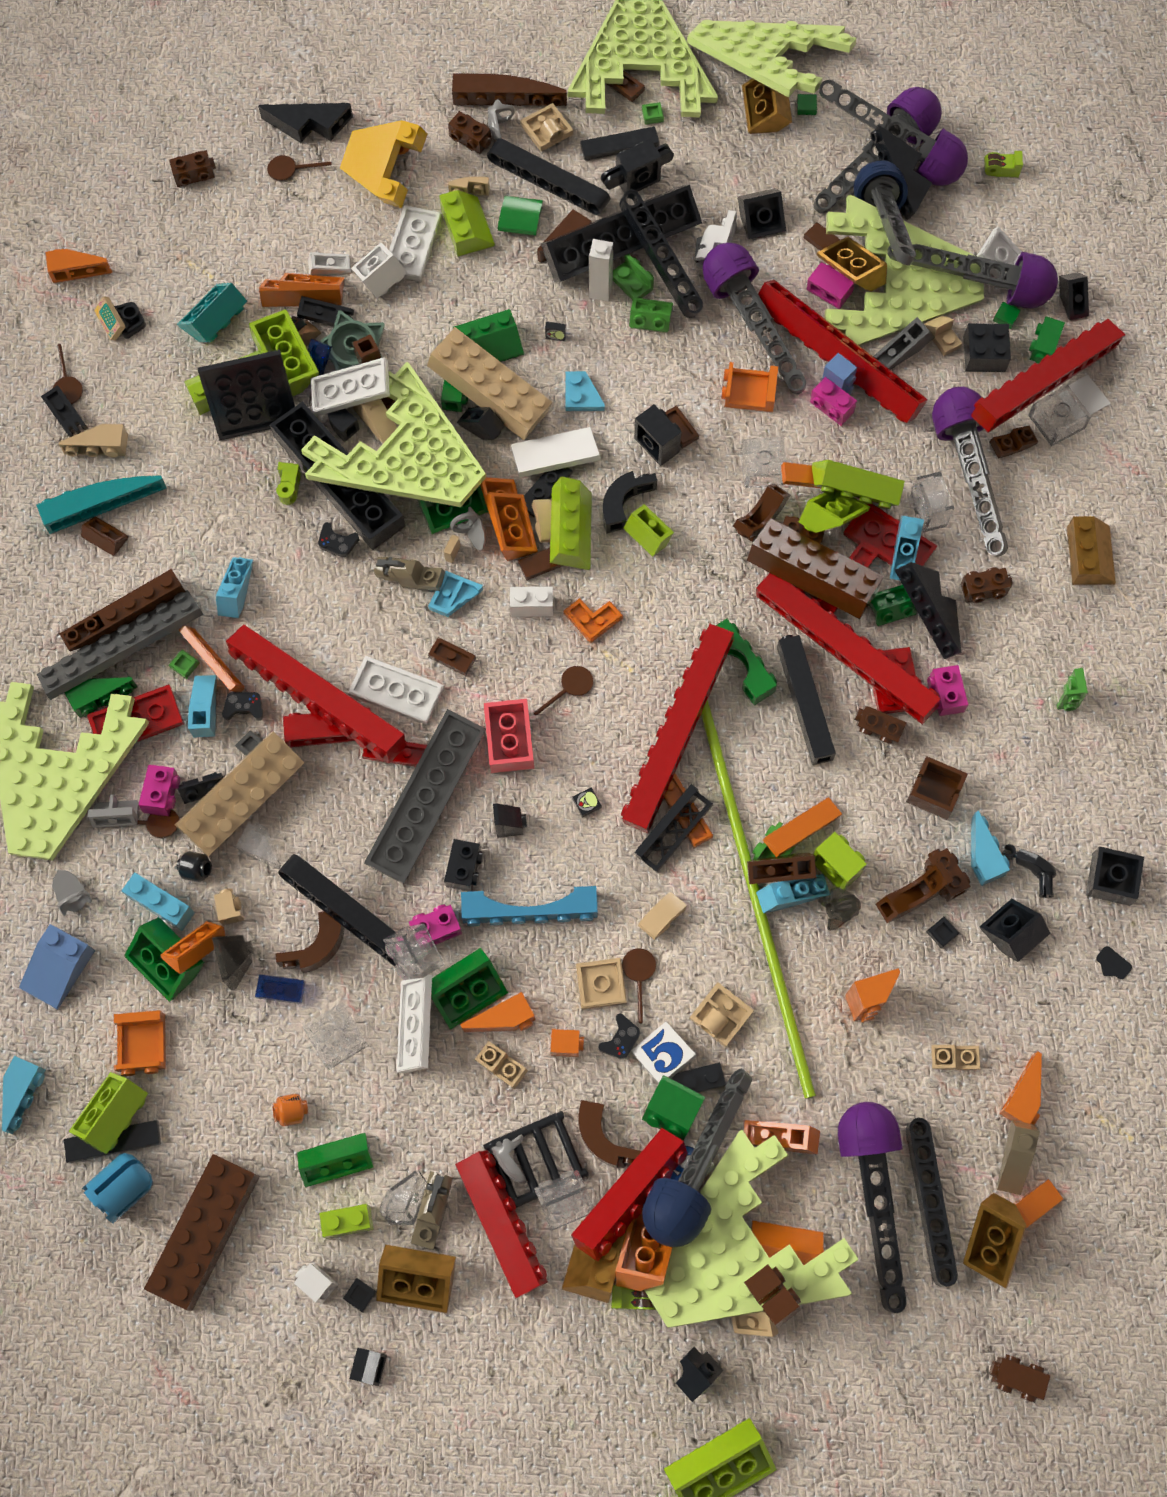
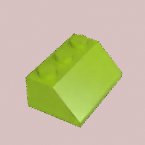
M460 190L439 195L441 211L457 257L495 246L477 196Z
M834 491L833 494L824 492L808 500L799 523L804 525L808 531L817 533L844 525L869 511L870 506L859 502L855 497L852 499L841 497L839 492Z
M110 1072L68 1132L95 1149L107 1154L116 1146L122 1131L129 1127L135 1112L143 1107L146 1101L145 1098L149 1093L129 1079Z

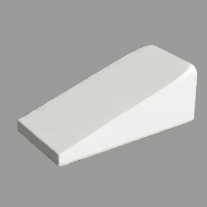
M310 252L309 275L328 276L351 273L349 254Z

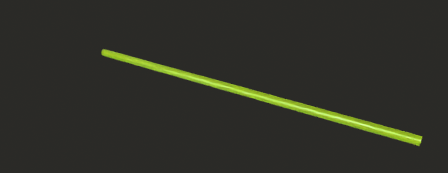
M707 700L701 714L803 1095L805 1099L813 1098L816 1094L766 913L762 911L756 893L760 890L759 885L749 884L747 861L752 860L710 705Z

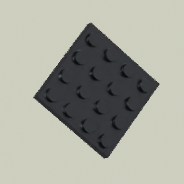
M280 350L198 368L199 377L219 441L271 429V423L295 407Z

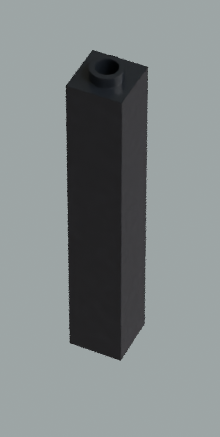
M786 635L778 641L777 650L811 763L816 765L833 761L836 752L800 635Z

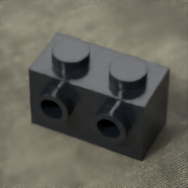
M453 839L444 879L446 887L471 892L473 885L477 886L479 873L476 871L478 864L482 865L484 851H481L479 843Z

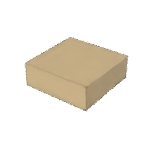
M451 535L444 549L445 560L453 563L461 547L460 538L456 535Z

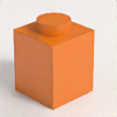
M552 1029L551 1056L579 1057V1051L584 1049V1037H580V1031Z

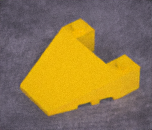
M403 120L352 131L340 169L385 204L402 208L408 189L400 182L390 179L400 147L422 152L428 133L420 125Z

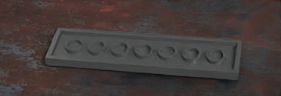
M188 590L185 593L180 592L174 596V599L167 603L158 604L149 613L140 614L131 623L120 625L113 633L102 635L95 643L85 645L72 655L63 657L56 664L43 668L37 676L46 695L52 700L204 614Z
M449 709L446 710L364 862L365 865L402 884L405 883L483 737L486 728Z

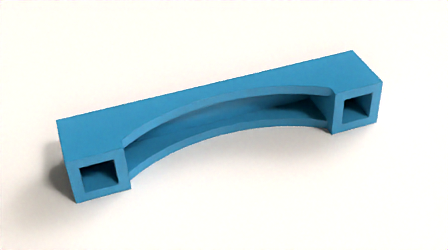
M596 886L574 887V892L568 896L539 906H512L499 903L486 897L484 891L461 892L463 924L467 923V926L472 927L490 922V925H502L503 922L512 921V924H525L526 921L535 920V923H547L548 920L557 919V922H570L571 919L580 918V921H592L593 918H598Z

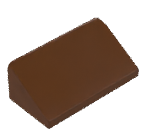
M96 516L82 524L81 528L82 538L112 556L120 550L129 537Z

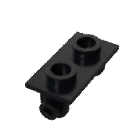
M214 772L202 776L203 781L200 782L198 778L186 782L183 781L181 785H178V791L184 804L202 799L223 779L222 773Z

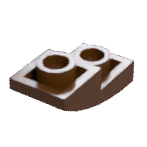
M1030 425L1015 428L1009 434L993 437L989 443L999 459L1026 450L1036 445L1038 440Z

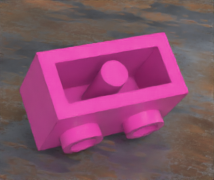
M823 262L817 266L807 280V290L838 309L844 305L854 289V282L836 271L832 266L826 265Z
M825 377L812 390L810 403L842 426L855 412L857 400Z
M959 665L933 669L927 682L928 687L934 689L941 698L940 705L936 709L938 715L945 716L964 713L968 707V701Z
M148 765L138 804L143 813L162 816L170 815L171 809L175 807V790L180 785V776H178L175 768Z
M445 904L437 906L433 909V912L426 915L425 913L418 914L412 918V921H409L420 951L462 934L451 904L448 906Z

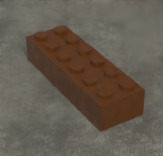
M771 518L752 543L747 558L748 562L858 619H861L875 597L884 578L883 575Z
M212 1154L144 1290L185 1310L193 1311L260 1176Z

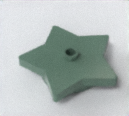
M339 310L334 328L328 336L312 346L313 351L334 363L336 371L359 365L354 348H351L353 347L352 342L371 334L375 343L379 346L385 330V323H362Z

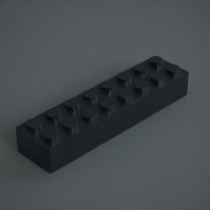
M690 184L677 187L644 201L665 238L702 224ZM622 211L541 243L554 282H562L589 270V253L593 239L613 242V260L643 248ZM636 216L638 222L645 223L643 217ZM647 234L649 240H655L653 234Z
M303 401L270 424L274 438L305 473L315 462L302 455L301 450L313 436L318 437L345 455L349 454ZM313 481L372 550L406 527L402 513L384 493Z

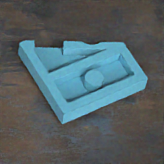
M586 371L565 372L566 411H605V404Z
M445 571L440 591H435L428 608L431 611L449 617L481 593L483 585Z

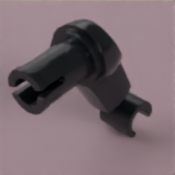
M1006 845L1005 849L1010 850L1012 854L1009 855L1002 852V856L1005 855L1008 860H1011L1013 857L1016 858V864L1031 870L1039 879V897L1047 898V895H1049V898L1054 897L1053 878L1057 875L1055 867L1035 853L1020 849L1017 852L1013 845Z

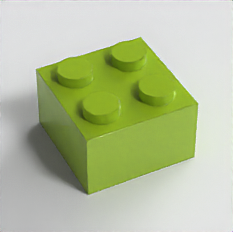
M836 832L820 844L813 854L815 855V867L841 893L861 876L867 865L864 856L860 852L854 851L849 846L848 840Z

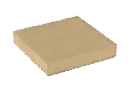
M621 958L576 964L582 1010L627 1004Z

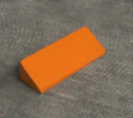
M206 921L160 956L176 972L182 974L226 941L224 927Z

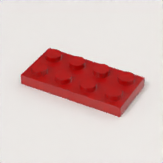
M866 504L870 506L869 511L854 518L845 529L843 535L858 545L862 542L878 553V558L892 566L900 521L875 505ZM922 535L919 541L915 564L924 566L936 550L937 545Z
M170 684L133 697L135 700L131 717L143 718L149 721L148 726L136 743L184 725ZM108 707L87 715L93 734H102Z

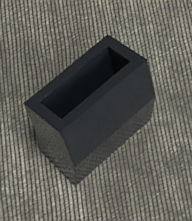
M357 1347L349 1379L379 1386L387 1355Z

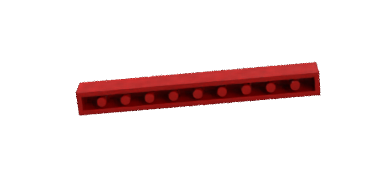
M776 280L764 282L758 295L775 323L783 325L792 336L802 340L807 348L816 351L824 361L829 362L837 353L841 354L857 367L856 380L853 384L859 385L868 396L878 400L883 408L892 411L898 420L908 423L916 419L928 401L927 398Z
M1106 319L1102 323L1097 322L1091 330L1083 331L1077 339L1072 338L1065 347L1060 346L1051 356L1049 354L1046 355L1039 364L1034 363L1025 373L1023 371L1020 372L1014 380L1006 381L1000 389L995 388L986 398L981 397L974 404L975 409L971 417L989 433L1116 349L1126 334L1110 319Z
M771 573L756 587L757 598L922 725L939 707L941 698L934 689H928L922 685L921 680L917 676H911L905 672L904 667L900 663L892 662L888 659L884 651L881 649L877 650L871 646L867 638L864 636L860 637L854 633L850 625L841 623L833 612L824 610L816 599L807 597L802 589Z
M711 623L701 633L699 641L702 642L699 648H695L692 653L691 660L693 662L690 668L686 667L682 679H684L681 687H677L674 694V699L676 700L673 706H669L666 711L665 718L667 720L664 726L660 725L656 734L658 740L655 745H651L647 757L650 758L646 765H642L639 771V777L641 778L638 784L633 785L630 792L632 798L629 804L624 805L621 812L624 824L645 833L650 831L734 642V632Z
M243 624L226 640L229 648L228 653L232 658L241 660L249 670L257 671L265 681L268 682L270 680L273 682L278 690L290 694L295 702L306 705L311 713L319 714L328 725H334L339 728V731L344 736H350L355 739L361 748H367L372 751V754L377 759H383L390 763L407 746L404 733Z

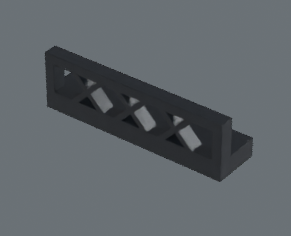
M691 784L634 853L657 873L711 809L713 803L701 795L698 789ZM696 798L706 804L700 812H692L691 804ZM681 817L690 818V825L686 829H678L677 821ZM666 834H675L676 842L672 846L663 845V838ZM652 851H661L662 859L657 865L647 859Z

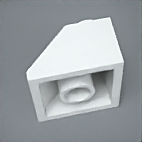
M382 243L378 244L351 268L376 298L385 295L393 284L400 282L407 273L395 256Z

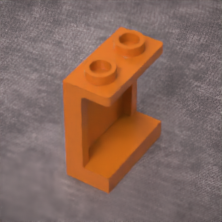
M730 362L729 369L724 371L723 381H727V387L723 386L721 399H725L724 407L773 412L778 366L770 365L769 372L733 368L734 362Z
M160 1010L114 1014V1024L117 1025V1065H114V1070L121 1073V1076H134L138 1071H144V1074H157L159 1070L166 1069L165 1014Z

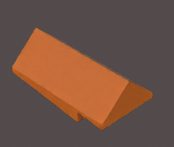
M284 273L280 280L265 279L259 286L262 307L299 306L301 296L342 305L344 277Z
M486 477L480 486L501 552L506 560L510 561L537 553L538 550L524 495L518 494L514 479Z

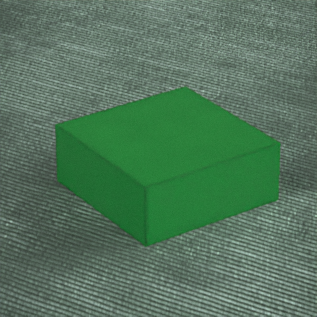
M798 94L797 115H816L817 94Z
M1002 302L993 321L998 324H1009V329H1011L1021 310Z

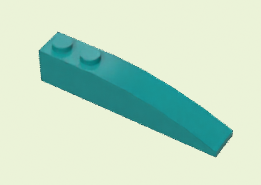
M161 475L120 478L66 491L57 497L45 499L41 503L36 504L45 528L49 534H52L167 489Z

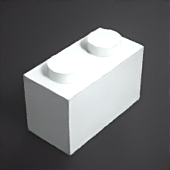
M510 587L511 617L553 616V587Z
M311 1263L308 1266L303 1265L295 1275L297 1280L294 1284L316 1303L323 1304L339 1285L319 1266Z

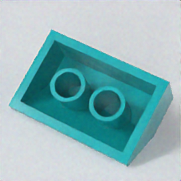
M233 283L216 284L177 325L197 341L210 343L218 336L217 332L221 328L224 329L231 323L230 319L234 315H238L244 310L247 300Z

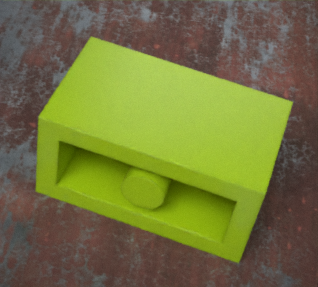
M645 504L631 513L623 528L652 557L667 546L674 533Z
M368 1204L319 1213L322 1237L326 1239L374 1230L371 1207Z

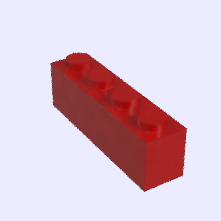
M291 713L289 716H283L284 741L290 748L355 741L350 736H344L336 726L328 725L319 714Z

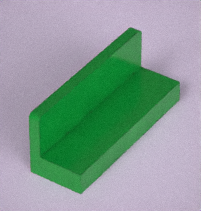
M366 1133L297 1153L298 1170L305 1188L374 1168L368 1149Z

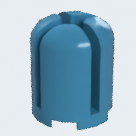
M123 1153L118 1155L82 1189L92 1204L103 1213L106 1212L108 1216L105 1218L114 1224L151 1190L153 1180L152 1175L135 1156Z

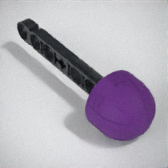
M861 1102L850 1107L840 1119L838 1125L841 1157L858 1156L867 1217H869L878 1282L882 1286V1289H880L881 1302L886 1311L900 1313L905 1309L907 1300L905 1287L902 1286L903 1274L886 1158L887 1152L903 1149L900 1128L895 1116L886 1107L874 1102ZM877 1164H878V1167H870V1168H869V1165H877ZM874 1171L880 1174V1182L877 1185H874L870 1179ZM877 1196H881L884 1200V1206L879 1210L874 1205V1200ZM882 1223L887 1225V1228L883 1229V1231L879 1230V1226ZM880 1238H889V1241H880ZM885 1245H889L892 1250L891 1256L887 1259L882 1256V1248ZM891 1269L895 1273V1280L889 1284L885 1279V1275ZM895 1294L899 1299V1304L893 1309L889 1304V1299Z

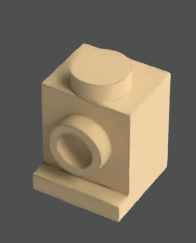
M224 889L219 892L220 894L214 895L218 921L223 926L245 921L244 915L238 911L242 909L240 898L234 895L233 889Z

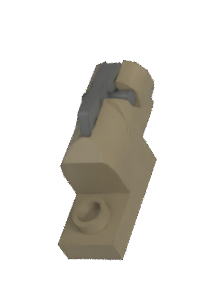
M378 557L376 566H374V574L377 578H382L386 581H396L403 588L440 591L445 576V571L442 568L424 567L417 560Z
M430 1171L417 1214V1222L411 1244L434 1250L448 1205L447 1200L453 1177L447 1175L443 1177L437 1172Z

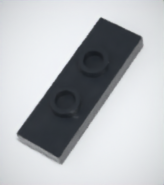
M567 467L542 474L524 495L528 514L535 517L532 508L533 500L551 499L552 486L560 477L569 478L572 475V469Z

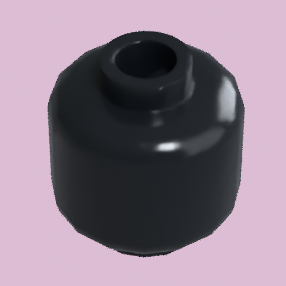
M188 851L177 861V870L182 879L201 882L210 875L212 863L205 854Z

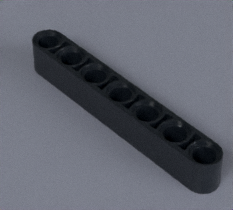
M497 139L487 153V158L493 164L594 215H600L611 199L604 189L504 139Z
M635 190L626 191L620 200L619 206L682 314L687 318H694L703 308L701 297L640 194ZM626 199H632L634 201V205H629L626 202ZM636 216L643 217L645 223L638 222ZM648 233L653 234L655 237L654 241L647 238ZM657 251H662L665 254V258H660ZM668 268L673 269L676 275H670L667 271ZM678 286H683L686 293H681L678 290ZM688 303H693L696 306V311L690 310Z
M292 854L278 871L283 880L396 968L402 969L414 954L415 948L412 944L300 856Z
M915 1118L906 1126V1137L931 1276L937 1286L949 1287L956 1283L958 1273L931 1127L927 1120ZM914 1124L922 1126V1136H918L913 1132ZM919 1147L927 1151L928 1157L926 1160L918 1157L917 1149ZM923 1171L931 1174L932 1182L930 1184L922 1180L921 1174ZM928 1195L936 1199L935 1208H930L926 1204V1197ZM932 1220H937L940 1223L941 1230L939 1233L932 1231L930 1227ZM937 1244H941L945 1248L943 1258L938 1257L935 1253ZM942 1269H946L950 1274V1279L947 1283L943 1282L939 1277Z

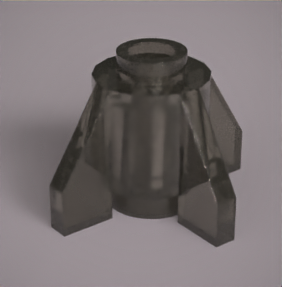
M839 887L831 889L830 897L826 896L818 899V902L826 908V913L829 917L827 927L829 931L841 927L844 923L857 916L861 909L860 900L854 894Z

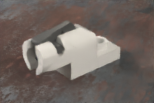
M729 210L727 217L722 220V226L708 225L703 236L697 238L695 250L697 267L703 269L705 257L715 246L722 243H732L738 224L736 211Z

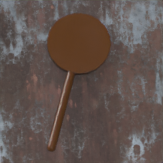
M280 155L269 162L267 171L272 179L283 181L289 179L296 169L331 166L332 162L296 165L291 157Z
M59 343L57 347L63 377L55 382L53 388L58 385L69 402L74 404L81 398L83 387L78 379L67 376L62 346Z
M572 666L566 669L561 677L563 690L536 710L534 715L537 716L566 692L573 696H582L588 693L593 686L591 672L582 666Z
M171 809L169 816L150 814L147 820H138V824L146 825L148 832L152 836L166 838L177 831L178 828L175 824L180 819L178 814Z
M636 948L626 953L622 961V969L629 979L637 981L638 1022L642 1024V981L652 977L656 969V961L649 951Z

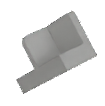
M111 794L109 802L95 803L94 809L88 810V819L93 828L138 825L139 802L137 800L118 801L115 794Z

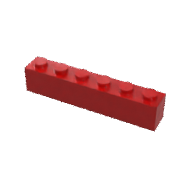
M661 1128L571 1234L576 1247L597 1262L602 1256L607 1255L612 1244L618 1237L623 1236L627 1226L641 1214L654 1182L660 1178L670 1179L676 1167L685 1161L688 1152L684 1141Z
M488 1150L478 1151L456 1163V1168L515 1298L526 1295L548 1283L546 1270L536 1257V1248L529 1241L525 1233L526 1226L519 1219L515 1211L516 1205L514 1200L508 1196L505 1189V1180L497 1172L495 1167L496 1161L493 1155Z

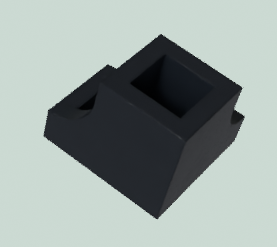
M694 1346L680 1360L683 1367V1375L677 1380L676 1384L693 1402L712 1385L723 1372V1369L707 1351L702 1355Z

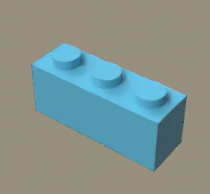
M135 872L121 890L129 899L181 931L184 930L195 914L190 906Z

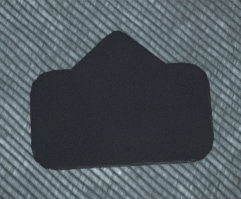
M1105 946L1096 957L1097 961L1101 964L1104 976H1116L1119 979H1124L1132 969V965L1109 946Z

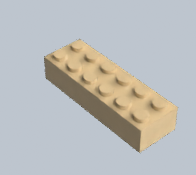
M456 327L430 354L427 367L479 407H490L505 424V427L522 440L529 436L547 415L551 407V400Z
M274 731L270 732L192 807L175 826L201 852L209 857L304 762Z

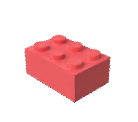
M527 699L484 703L491 773L535 769Z

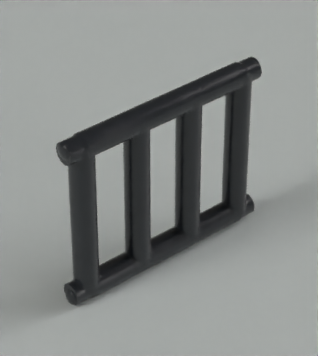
M563 1111L549 1115L483 1144L484 1149L493 1155L492 1148L496 1146L498 1141L503 1143L504 1139L512 1141L521 1134L525 1137L533 1133L552 1182L539 1187L522 1143L514 1148L530 1192L517 1197L510 1177L503 1171L494 1157L497 1172L505 1180V1189L508 1196L514 1200L516 1208L589 1176L588 1171L582 1168L563 1122V1119H565ZM552 1124L556 1127L574 1171L562 1178L541 1130Z

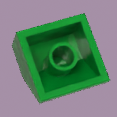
M663 1075L645 1110L642 1120L651 1127L663 1128L684 1141L705 1096Z

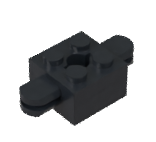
M650 139L640 142L636 146L617 154L616 166L603 172L600 179L608 190L620 186L624 193L628 190L638 192L660 181L661 166L671 162L674 153L666 143L655 147Z

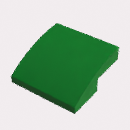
M504 196L498 222V231L536 236L543 208V200Z

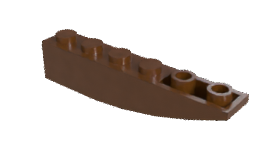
M453 73V105L484 106L493 105L496 100H500L504 105L548 106L553 103L555 106H567V90L548 83L511 75Z
M170 569L59 634L70 652L85 645L95 643L102 635L113 633L120 625L131 623L140 614L149 613L158 604L167 603L174 599L176 594L180 592L185 593L186 591L173 570Z

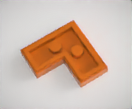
M580 598L563 610L565 616L589 643H592L623 619V615L610 601L594 613Z

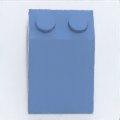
M50 924L36 945L19 988L58 1010L95 950L88 944Z

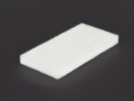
M404 205L389 249L407 271L403 278L421 282L442 220V213Z
M385 357L311 378L312 413L315 416L390 396L388 360Z
M590 427L511 444L519 478L600 460Z
M365 656L348 694L354 698L428 725L444 690V685Z
M423 974L401 981L397 1053L398 1073L428 1068L432 975Z

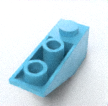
M901 515L890 579L900 580L895 570L910 562L915 563L924 519Z
M232 558L216 594L218 616L239 618L245 604L253 559Z
M217 675L195 676L188 712V730L194 738L215 737Z
M977 811L971 818V867L980 885L983 886L1006 876L1010 871V864L1005 855L1002 856L997 838L991 835L987 819Z
M824 874L816 875V878L770 883L756 892L763 913L783 910L831 895Z
M16 1056L13 1057L3 1076L2 1131L12 1135L21 1126L22 1115L25 1109L31 1106L34 1099L33 1094L45 1078V1069Z

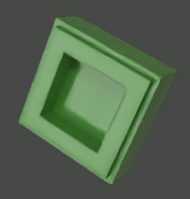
M661 102L642 105L645 125L664 122Z
M182 649L168 666L187 679L200 663Z

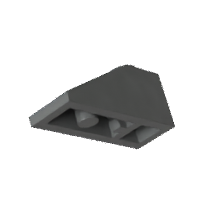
M916 317L873 357L891 370L923 349L935 336Z

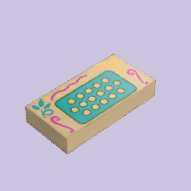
M103 296L95 307L94 312L109 339L116 341L126 326L110 298Z

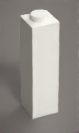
M593 239L589 253V298L609 301L613 285V242Z

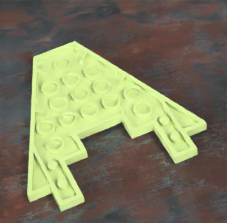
M615 0L569 86L567 97L585 98L586 113L605 114V84H623V69L660 71L661 86L679 87L681 117L700 118L701 103H717L718 99L717 93L662 0Z
M703 20L687 36V43L775 91L790 97L796 89L815 94L820 88L822 78L812 73L804 74L792 69L793 61L782 57L789 48L807 52L813 45H818L849 53L856 45L857 38L844 33L845 26L797 24L795 21H788L784 24L759 23L751 20L745 22Z
M848 195L846 198V213H827L826 234L865 236V248L878 257H885L884 262L887 263L886 284H884V293L866 292L864 294V311L825 310V320L841 332H844L857 345L860 346L902 331L916 317L924 323L938 316H943L979 303L984 299V283L963 279L962 276L924 267L904 265L890 259L887 254L890 243L875 206L852 195ZM904 221L913 245L920 244L966 256L968 254L973 255ZM915 250V252H916V257H915V259H916V260L921 259V258H922L921 252L918 251V250ZM932 255L931 261L934 264H940L941 257L939 255ZM946 257V261H945V263H944V266H946L947 263H948L947 260H948L949 258H947V257ZM954 260L953 262L954 268H957L959 266L957 260ZM972 264L970 270L973 273H979L980 266Z
M408 362L396 374L389 372L390 396L388 397L396 402L386 412V416L397 423L399 427L377 451L360 441L348 455H345L316 436H313L301 450L302 455L315 462L305 473L308 480L461 507L486 478V473Z
M11 682L6 702L0 701V802L7 849L11 855L53 861L146 729L149 721L143 718L131 717L135 700L132 696L111 694L101 735L81 732L76 753L40 749L44 730L41 727L25 725L34 686Z
M740 1130L700 1191V1194L707 1199L711 1206V1213L704 1228L689 1244L673 1247L664 1284L645 1290L667 1328L764 1311L744 1282L767 1264L772 1269L775 1266L785 1278L783 1285L787 1290L792 1287L800 1298L801 1303L798 1305L847 1297L852 1294L839 1273L859 1259L845 1238L803 1265L790 1244L769 1258L743 1216L762 1204L749 1183L788 1157V1154L775 1135L754 1148L743 1130Z

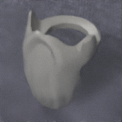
M496 100L493 106L488 107V125L495 140L501 138L498 123L510 120L515 114L513 106L504 105L500 100ZM502 111H511V114L507 117H501L499 114Z
M468 507V512L455 517L451 521L450 527L454 532L467 533L473 546L477 550H482L487 542L486 530L481 517L471 507ZM469 519L467 524L460 523L455 527L459 521Z
M66 870L57 871L53 878L52 888L59 902L58 909L63 916L66 915L67 911L77 912L83 909L86 902H92L90 894L84 890L83 885L74 874Z
M522 1134L512 1141L509 1139H504L503 1143L498 1141L496 1146L492 1148V1151L500 1167L512 1180L523 1184L526 1183L524 1174L509 1155L523 1141Z

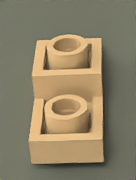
M489 177L455 179L448 182L449 192L460 190L468 194L489 196Z
M552 499L533 500L532 503L537 520L535 529L540 543L550 542Z
M669 892L643 917L638 926L655 940L670 927L673 920L686 910L687 905L672 892Z
M490 1041L486 1043L475 1058V1061L513 1089L517 1087L528 1072L524 1066L509 1057Z
M931 1045L932 1069L981 1070L979 1046Z

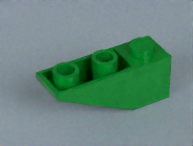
M132 677L88 679L66 691L65 695L74 712L79 718L87 717L88 714L95 712V710L102 706H108L111 694L129 695L138 686Z

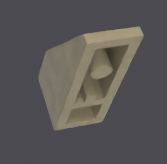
M1011 1120L996 1187L997 1190L1021 1195L1035 1155L1040 1133L1035 1125Z

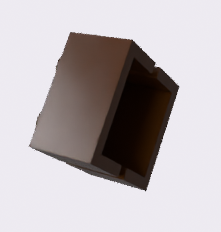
M926 756L906 803L947 820L954 809L968 773Z
M767 1264L744 1283L778 1329L801 1311L798 1305L801 1301L792 1287L787 1290L783 1285L785 1278L775 1266L772 1269Z

